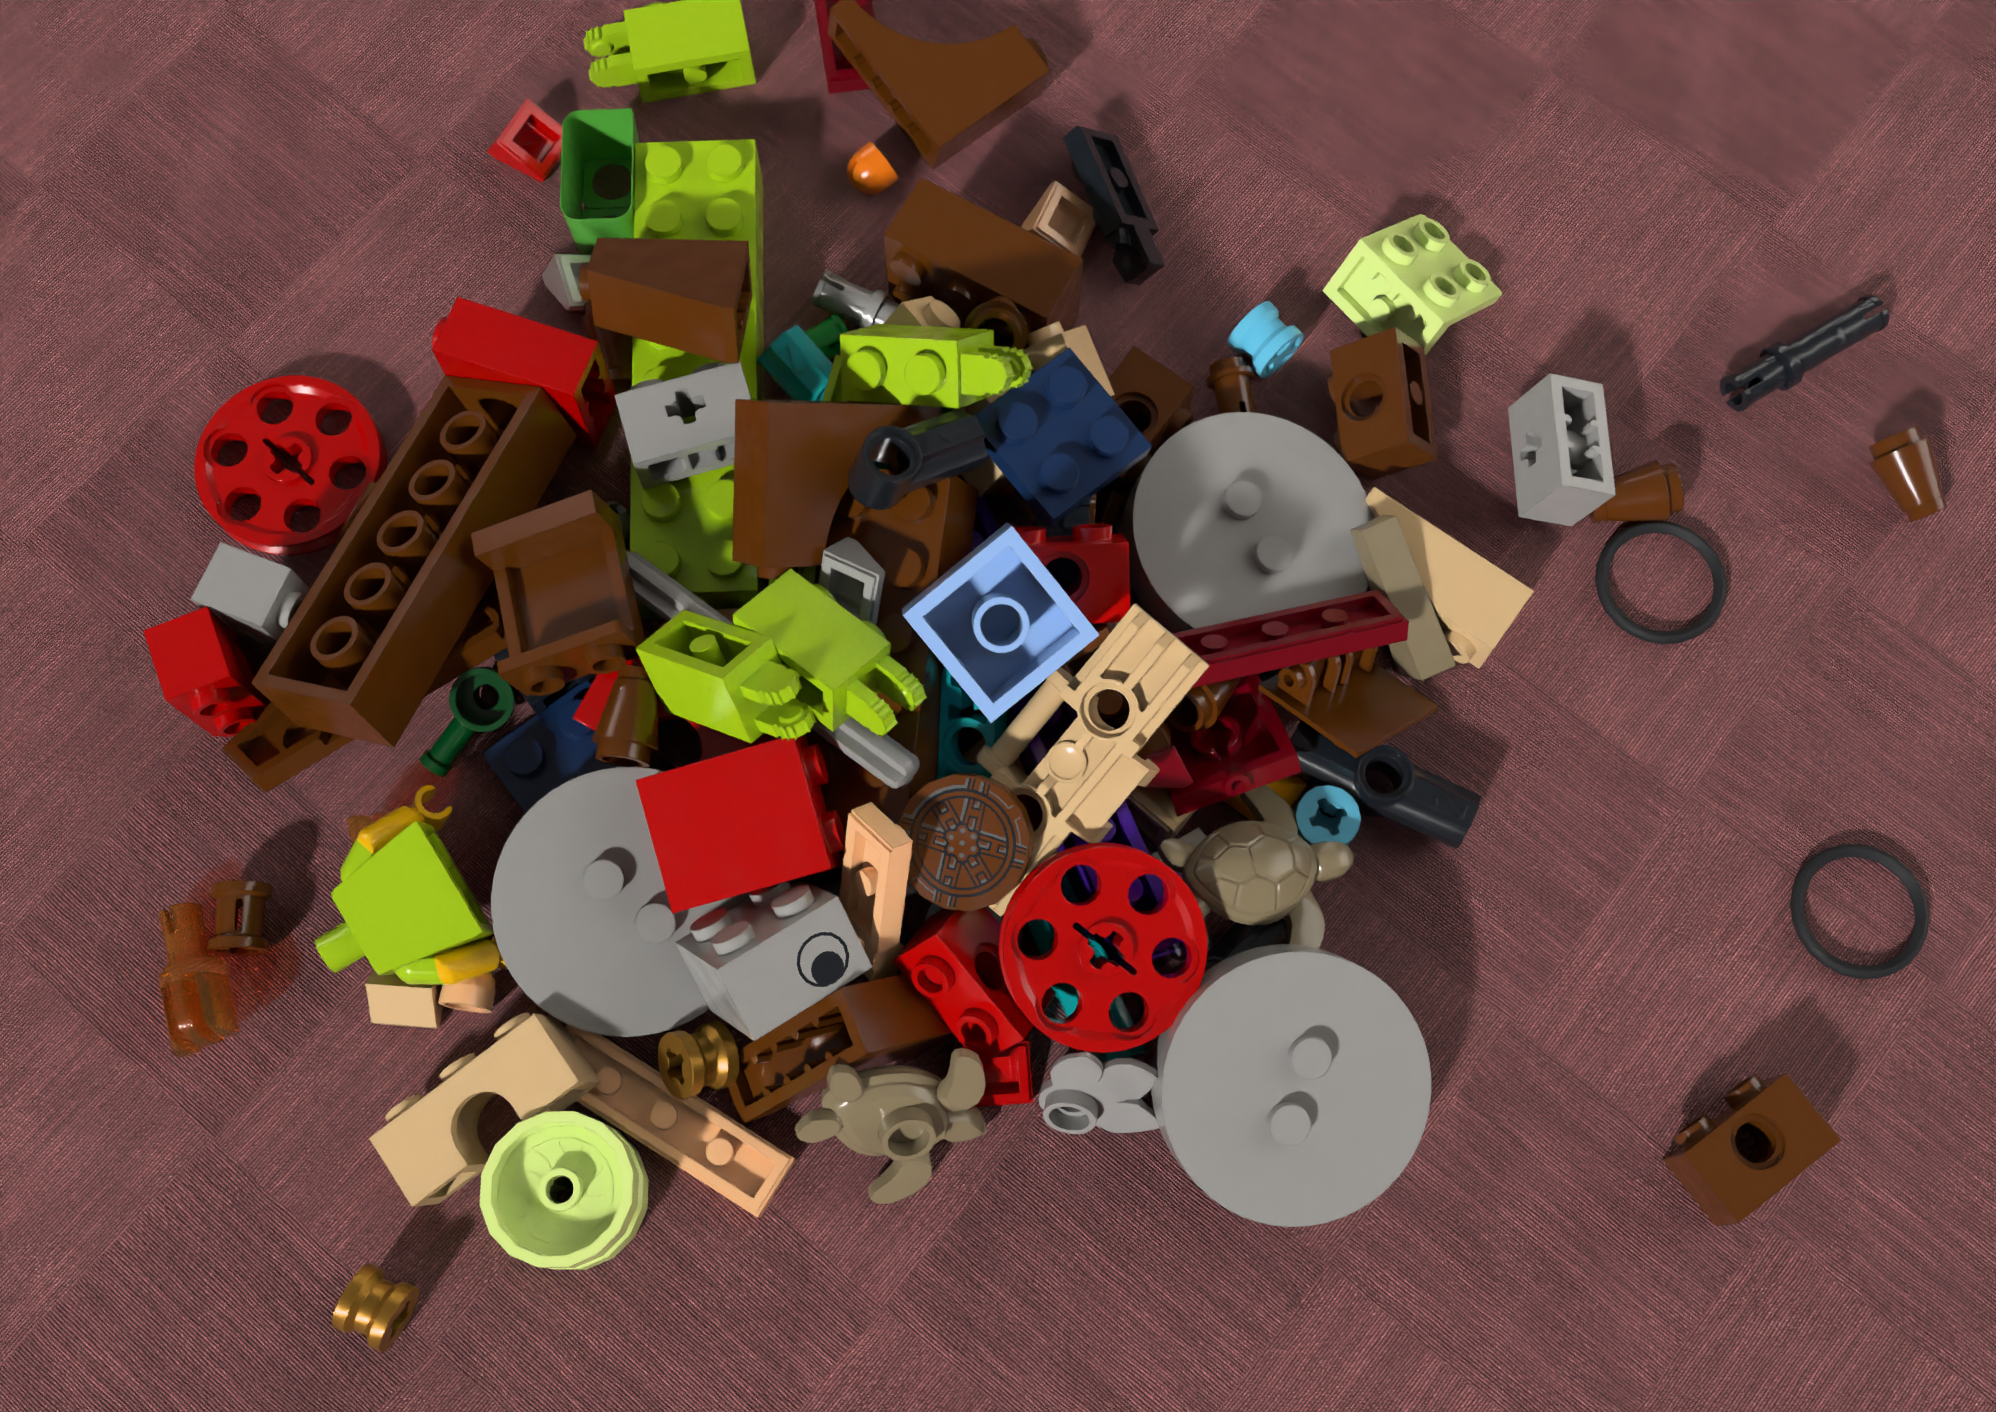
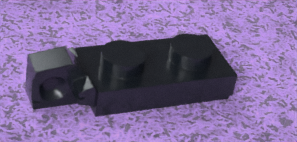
M1076 126L1063 137L1073 160L1071 163L1072 170L1077 179L1084 185L1094 208L1093 218L1097 226L1108 237L1107 243L1115 249L1112 259L1114 266L1125 283L1142 285L1144 281L1165 266L1152 237L1159 231L1118 137L1082 126Z

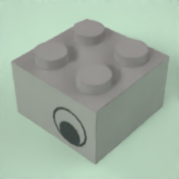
M800 878L748 892L750 898L728 911L724 908L717 909L701 916L690 926L691 933L675 942L710 1010L753 1041L761 1038L872 968L869 958L838 896Z

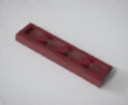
M1377 589L1173 633V635L1210 665L1192 687L1195 688L1406 641L1408 638L1409 621Z

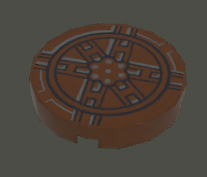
M958 772L931 781L908 800L897 825L904 829L908 837L913 840L908 881L923 898L944 909L975 911L996 904L1022 882L1028 870L1027 867L1031 861V851L1034 845V830L1024 804L1008 786L993 778L989 779L983 775H973L974 773Z

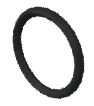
M1661 520L1643 521L1624 528L1615 534L1604 546L1596 565V589L1605 612L1617 626L1629 635L1646 642L1675 644L1698 637L1708 630L1720 616L1726 600L1727 580L1725 570L1716 551L1696 532L1677 523ZM1662 533L1685 540L1696 548L1706 560L1711 570L1714 584L1711 603L1701 619L1689 627L1677 631L1663 632L1648 629L1628 618L1616 605L1610 592L1608 581L1609 567L1614 554L1623 544L1643 534Z
M1841 844L1824 849L1810 858L1799 871L1793 884L1790 899L1793 925L1800 941L1808 952L1825 967L1841 975L1857 979H1879L1895 974L1908 966L1921 951L1929 926L1927 900L1915 876L1896 857L1875 847L1862 844ZM1845 857H1860L1872 860L1888 868L1906 887L1914 908L1913 933L1905 948L1888 962L1877 965H1856L1845 962L1830 954L1812 934L1805 914L1806 890L1812 877L1829 862Z

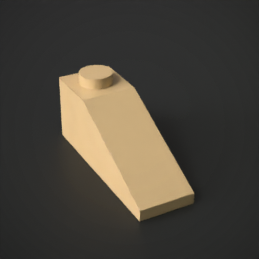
M1373 487L1365 501L1371 509L1374 519L1382 515H1394L1397 517L1454 661L1463 664L1469 662L1480 669L1534 591L1376 487Z

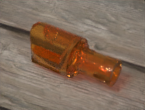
M192 902L169 906L170 913L168 910L163 909L158 914L167 951L168 965L165 966L157 978L172 1052L179 1058L191 1056L199 1052L203 1047H210L221 1042L225 1037L234 1036L241 1032L226 961L206 951L207 937L202 906Z

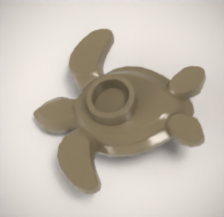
M1266 785L1240 794L1241 799L1252 812L1256 821H1238L1220 827L1204 838L1196 848L1175 838L1166 839L1157 847V852L1163 863L1172 870L1182 873V879L1195 896L1203 918L1210 910L1234 922L1251 926L1267 925L1284 918L1287 931L1286 944L1306 945L1320 948L1324 938L1325 921L1322 910L1312 895L1310 888L1314 882L1327 883L1340 878L1349 870L1354 861V854L1350 848L1341 842L1322 841L1308 844L1298 836V826L1294 811L1282 797Z
M958 1048L951 1053L948 1074L943 1080L926 1070L904 1065H882L858 1071L845 1064L832 1065L827 1074L828 1086L822 1090V1109L810 1110L795 1125L797 1137L806 1143H817L836 1135L844 1145L859 1154L867 1156L887 1155L893 1159L892 1164L868 1188L869 1197L873 1202L891 1204L916 1193L927 1184L932 1176L929 1151L934 1144L942 1139L950 1143L965 1142L987 1133V1124L984 1116L975 1106L979 1103L985 1091L986 1084L983 1064L977 1053L969 1049Z

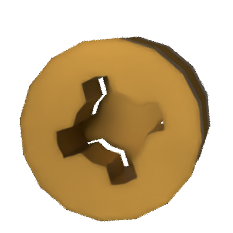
M719 1021L703 1023L692 1034L682 1030L669 1032L660 1040L658 1045L659 1071L665 1086L677 1099L684 1100L694 1097L701 1092L704 1086H709L711 1089H722L731 1086L738 1077L740 1061L735 1040L728 1028Z
M367 1263L353 1276L338 1300L332 1316V1327L343 1333L357 1331L367 1337L368 1346L379 1352H385L398 1339L412 1316L418 1302L419 1288L408 1282L394 1284L385 1279L383 1269Z

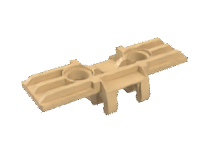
M1137 604L1130 608L1075 677H1072L1061 667L1046 678L1047 680L992 747L984 745L976 755L978 762L992 774L990 779L993 778L1008 786L1015 795L1024 794L1033 797L1042 808L1043 819L1039 828L1034 832L1031 861L1023 880L1040 863L1054 855L1072 832L1088 843L1101 842L1113 827L1108 821L1137 785L1146 787L1160 771L1158 766L1152 761L1142 759L1137 753L1210 667L1208 663ZM1105 689H1113L1120 692L1129 703V717L1125 724L1118 729L1107 725L1098 713L1097 704L1099 698L1097 694ZM1064 701L1077 711L1078 717L1032 773L1027 776L1013 763ZM1018 886L1001 901L989 906L1000 917L1004 915L1007 905Z

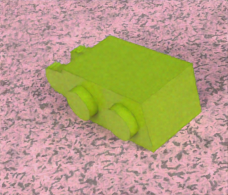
M681 0L669 3H649L640 8L623 10L625 21L605 24L603 27L596 26V28H590L591 30L586 31L585 38L583 39L585 51H588L592 57H602L591 62L590 69L588 70L590 81L597 85V87H603V89L605 87L611 88L612 86L620 87L638 84L643 103L756 84L740 0Z
M875 324L840 334L842 400L962 408L996 394H1003L1006 390L1022 387L1023 384L1029 382L1031 370L1034 368L1031 366L1028 358L1029 354L1023 353V349L1017 350L1016 347L1010 349L1004 346H994V330Z
M791 568L733 614L734 626L772 638L783 666L796 671L802 688L796 695L797 699L801 703L806 702L807 706L810 705L815 719L832 732L848 718L852 717L865 728L868 727L877 736L881 735L883 737L898 722L893 713L894 710L883 699L878 697L877 694L879 692H882L893 702L899 703L900 707H904L906 710L909 709L911 712L927 698L923 685L918 681L919 679L915 678L913 673L910 674L905 667L890 657L891 643L876 625L866 620H859L839 605L825 587L816 583L811 584Z
M683 609L635 648L666 712L751 744L764 734L777 738L781 736L782 740L786 738L788 741L793 738L797 739L807 732H811V728L817 722L811 706H807L806 702L801 703L797 699L796 695L802 686L796 671L783 666L773 640L769 636Z

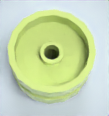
M545 1111L517 1123L494 1145L481 1173L480 1207L490 1235L510 1256L539 1268L587 1270L613 1259L636 1236L648 1209L649 1178L639 1152L616 1129L576 1111ZM568 1177L573 1184V1194L568 1201L561 1203L557 1201V1192L567 1189Z

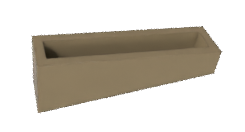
M1382 515L1350 529L1370 591L1380 590L1409 621L1407 640L1388 644L1398 675L1423 681L1456 666L1397 517L1394 515Z

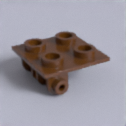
M1378 647L1285 667L1280 670L1279 674L1260 683L1258 690L1280 704L1286 711L1300 718L1355 758L1426 718L1438 709L1437 704L1374 663Z

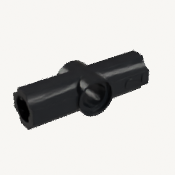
M1301 719L1291 738L1302 771L1295 774L1296 776L1318 786L1330 785L1342 788L1353 797L1362 815L1369 817L1385 816L1454 849L1461 845L1478 811L1481 795L1413 765L1408 756L1396 747L1388 745L1376 746L1355 758ZM1368 770H1378L1388 775L1393 784V792L1383 794L1373 790L1366 782L1365 772Z

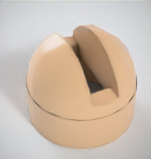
M491 972L454 985H442L438 1004L462 1011L491 1013L496 994L495 979Z

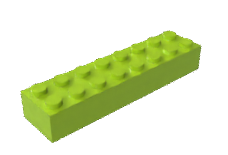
M755 139L635 143L634 238L748 241L752 301L739 361L751 399L764 400V369L757 362V359L764 353L763 176ZM636 337L632 338V387L646 380L658 379L668 381L690 375L695 369L705 364L724 363ZM689 416L684 419L685 424L696 421L695 416ZM631 458L630 552H637L715 610L740 609L765 589V578L757 576V566L732 561L734 465L643 489ZM637 600L641 620L662 619Z

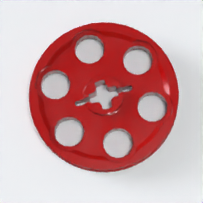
M288 375L266 379L243 389L226 401L215 412L198 442L194 461V477L196 488L204 507L210 516L236 541L251 549L267 554L300 555L324 549L343 538L386 470L387 453L379 428L362 403L354 395L339 385L324 379L304 375ZM277 399H287L293 402L291 415L285 421L279 424L263 422V412L269 403ZM337 410L351 413V423L341 434L331 436L321 432L322 421L329 413ZM232 441H244L247 443V454L240 463L233 466L219 465L218 453L224 445ZM273 445L286 458L291 457L293 460H299L302 465L301 468L314 484L310 485L297 472L293 473L288 469H284L281 465V460L269 446ZM350 463H359L365 466V478L357 487L340 489L335 486V476L343 466ZM247 494H256L261 497L260 510L254 517L244 521L232 519L231 508L238 498ZM309 505L320 508L321 517L313 529L301 533L290 529V519L297 509Z
M1099 842L1077 845L1054 854L1040 863L1025 877L1012 895L1002 919L999 935V960L1002 975L1011 997L1023 1014L1036 1028L1051 1039L1065 1046L1087 1052L1106 1053L1131 1049L1153 1040L1173 1025L1179 1012L1190 997L1199 989L1207 961L1208 946L1205 921L1199 904L1187 884L1169 866L1152 855L1134 847L1118 843ZM1083 864L1092 867L1097 875L1096 891L1085 901L1077 903L1068 901L1062 894V877L1073 866ZM1145 874L1156 875L1162 881L1164 888L1160 904L1146 912L1133 909L1128 898L1132 882ZM1042 919L1048 921L1054 929L1052 947L1040 956L1023 954L1018 947L1017 939L1020 929L1031 920ZM1077 922L1091 934L1097 933L1104 938L1115 931L1117 934L1113 937L1112 944L1118 950L1117 954L1133 966L1132 971H1127L1114 959L1109 961L1103 956L1098 957L1093 963L1090 962L1095 951L1088 944L1089 940L1073 928V924ZM1167 938L1182 940L1187 949V958L1180 970L1172 974H1161L1155 971L1152 964V954L1155 947ZM1058 983H1068L1074 986L1078 994V1005L1072 1014L1063 1019H1052L1043 1013L1042 998L1046 990ZM1126 992L1138 993L1141 995L1145 1007L1140 1021L1127 1028L1113 1025L1110 1021L1109 1009L1115 997Z

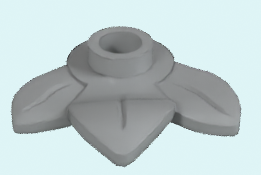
M1089 1052L1071 1053L1060 1057L1054 1062L1050 1071L1051 1079L1041 1086L1039 1105L1043 1110V1119L1047 1125L1057 1131L1067 1134H1083L1091 1131L1095 1125L1113 1133H1133L1159 1128L1154 1110L1141 1099L1152 1089L1154 1081L1158 1079V1071L1153 1066L1132 1058H1115L1101 1063L1096 1056Z

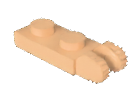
M872 802L852 809L851 813H848L839 900L872 965L871 969L863 973L870 981L898 975L897 972L900 970L893 962V959L904 948V945L900 942L913 843V840L908 837L904 829L894 824Z

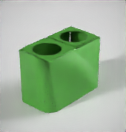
M632 108L577 110L568 114L563 121L560 208L580 255H592L597 238H634L635 143L640 142ZM610 164L622 165L631 172V190L627 195L616 200L601 198L595 193L592 186L596 172ZM583 203L587 208L591 209H583ZM607 216H619L616 218H604Z

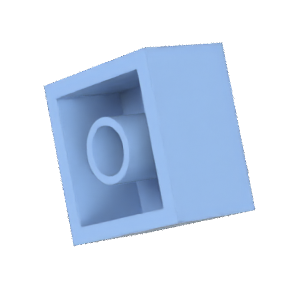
M1008 523L1003 525L902 608L904 618L991 723L1099 636V633L1016 530Z

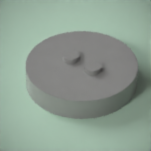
M1254 412L1223 413L1193 422L1171 436L1150 459L1130 491L1121 522V533L1129 542L1130 584L1145 611L1172 634L1366 592L1369 584L1350 529L1373 520V513L1365 501L1367 495L1351 467L1328 443L1309 430L1279 417Z
M616 767L587 773L565 782L541 798L522 817L507 839L497 862L491 892V917L498 949L506 967L526 995L539 1007L564 1023L587 1032L617 1037L656 1034L685 1024L710 1009L675 942L690 934V926L701 916L722 908L728 911L750 898L747 892L672 914L635 781L664 772L661 770L643 767Z
M1274 944L1256 947L1226 958L1208 969L1203 975L1199 989L1184 1005L1173 1025L1159 1035L1153 1056L1152 1066L1158 1071V1079L1154 1081L1151 1089L1154 1113L1164 1141L1176 1161L1196 1185L1218 1204L1241 1217L1272 1226L1304 1227L1324 1224L1343 1218L1374 1201L1391 1186L1410 1162L1424 1133L1430 1111L1432 1084L1429 1056L1424 1038L1408 1007L1384 981L1372 972L1337 954L1306 945Z

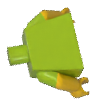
M433 785L422 786L416 792L410 807L400 806L364 827L353 843L340 868L342 882L331 892L332 899L345 921L314 940L321 958L334 973H338L364 956L367 957L378 975L396 974L407 984L454 985L494 971L497 967L508 970L498 949L495 936L491 941L485 939L494 934L492 925L436 833L445 825L453 807L448 806L440 813H431L422 805L434 796L437 788Z

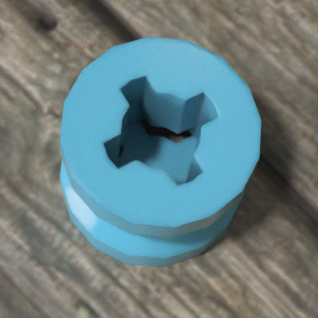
M1265 301L1251 310L1238 323L1229 336L1227 345L1236 354H1246L1252 360L1253 370L1263 379L1275 373L1292 357L1303 342L1304 334L1295 325L1286 326L1279 319V310L1270 301Z
M1330 785L1315 787L1305 793L1294 810L1298 826L1297 835L1308 844L1329 841L1348 845L1359 830L1361 821L1359 806L1353 797L1342 788ZM1319 808H1322L1323 812L1328 813L1331 816L1336 815V817L1329 818L1326 815H1322Z

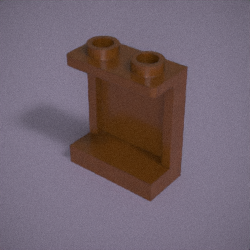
M594 491L582 492L471 533L475 557L494 571L509 658L497 662L499 677L526 696L549 695L561 690L568 681L591 673L608 674L618 671L626 665V661L639 657L635 648L645 641L619 516Z

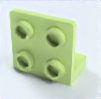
M1418 214L1361 238L1322 290L1367 337L1396 327L1424 346L1425 356L1450 325L1494 304L1502 295L1501 290L1491 281L1489 272L1480 263L1469 259L1449 240L1450 237L1447 230L1440 223L1427 218L1423 214Z

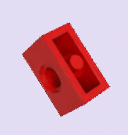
M1103 523L1078 524L1072 526V536L1046 537L1045 527H1013L1045 567L1049 562L1057 558H1068L1077 564L1078 572L1075 580L1069 586L1062 589L1091 624L1120 622L1130 610L1129 542L1122 533L1112 534V525Z
M207 606L143 631L165 700L213 737L235 736L248 723L255 722V717L271 703L251 683L260 670L253 648Z
M986 907L975 911L943 908L925 921L893 959V962L966 1049L977 1053L981 1062L1024 1040L1034 1025L1023 1014L1011 997L1002 975L999 960L1001 925ZM1052 987L1046 990L1042 998L1043 1012L1056 995Z

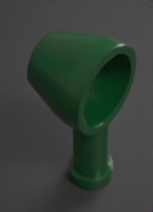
M475 667L461 674L453 683L449 694V705L454 718L430 750H425L419 758L423 766L434 774L446 777L452 769V762L476 731L488 732L495 730L506 723L512 716L517 701L516 689L499 677L498 669ZM483 684L491 685L498 691L499 701L496 705L486 704L481 699L480 688Z

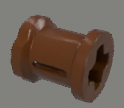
M227 880L212 883L210 886V896L216 899L214 937L207 940L206 951L224 956H255L268 953L270 941L263 938L265 900L272 897L273 886L264 882L249 880ZM243 907L242 926L240 930H237L238 909Z

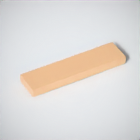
M567 1024L565 1029L600 1080L598 1085L576 1100L577 1102L757 1218L762 1217L797 1161L795 1158L698 1096L684 1100L677 1099L665 1086L660 1072L602 1035L587 1032Z

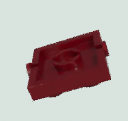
M1258 674L1244 676L1240 680L1218 719L1210 728L1188 733L1180 731L1171 725L1170 742L1175 746L1194 782L1185 788H1166L1177 817L1302 772L1295 748L1270 698L1258 690L1259 684L1262 683Z

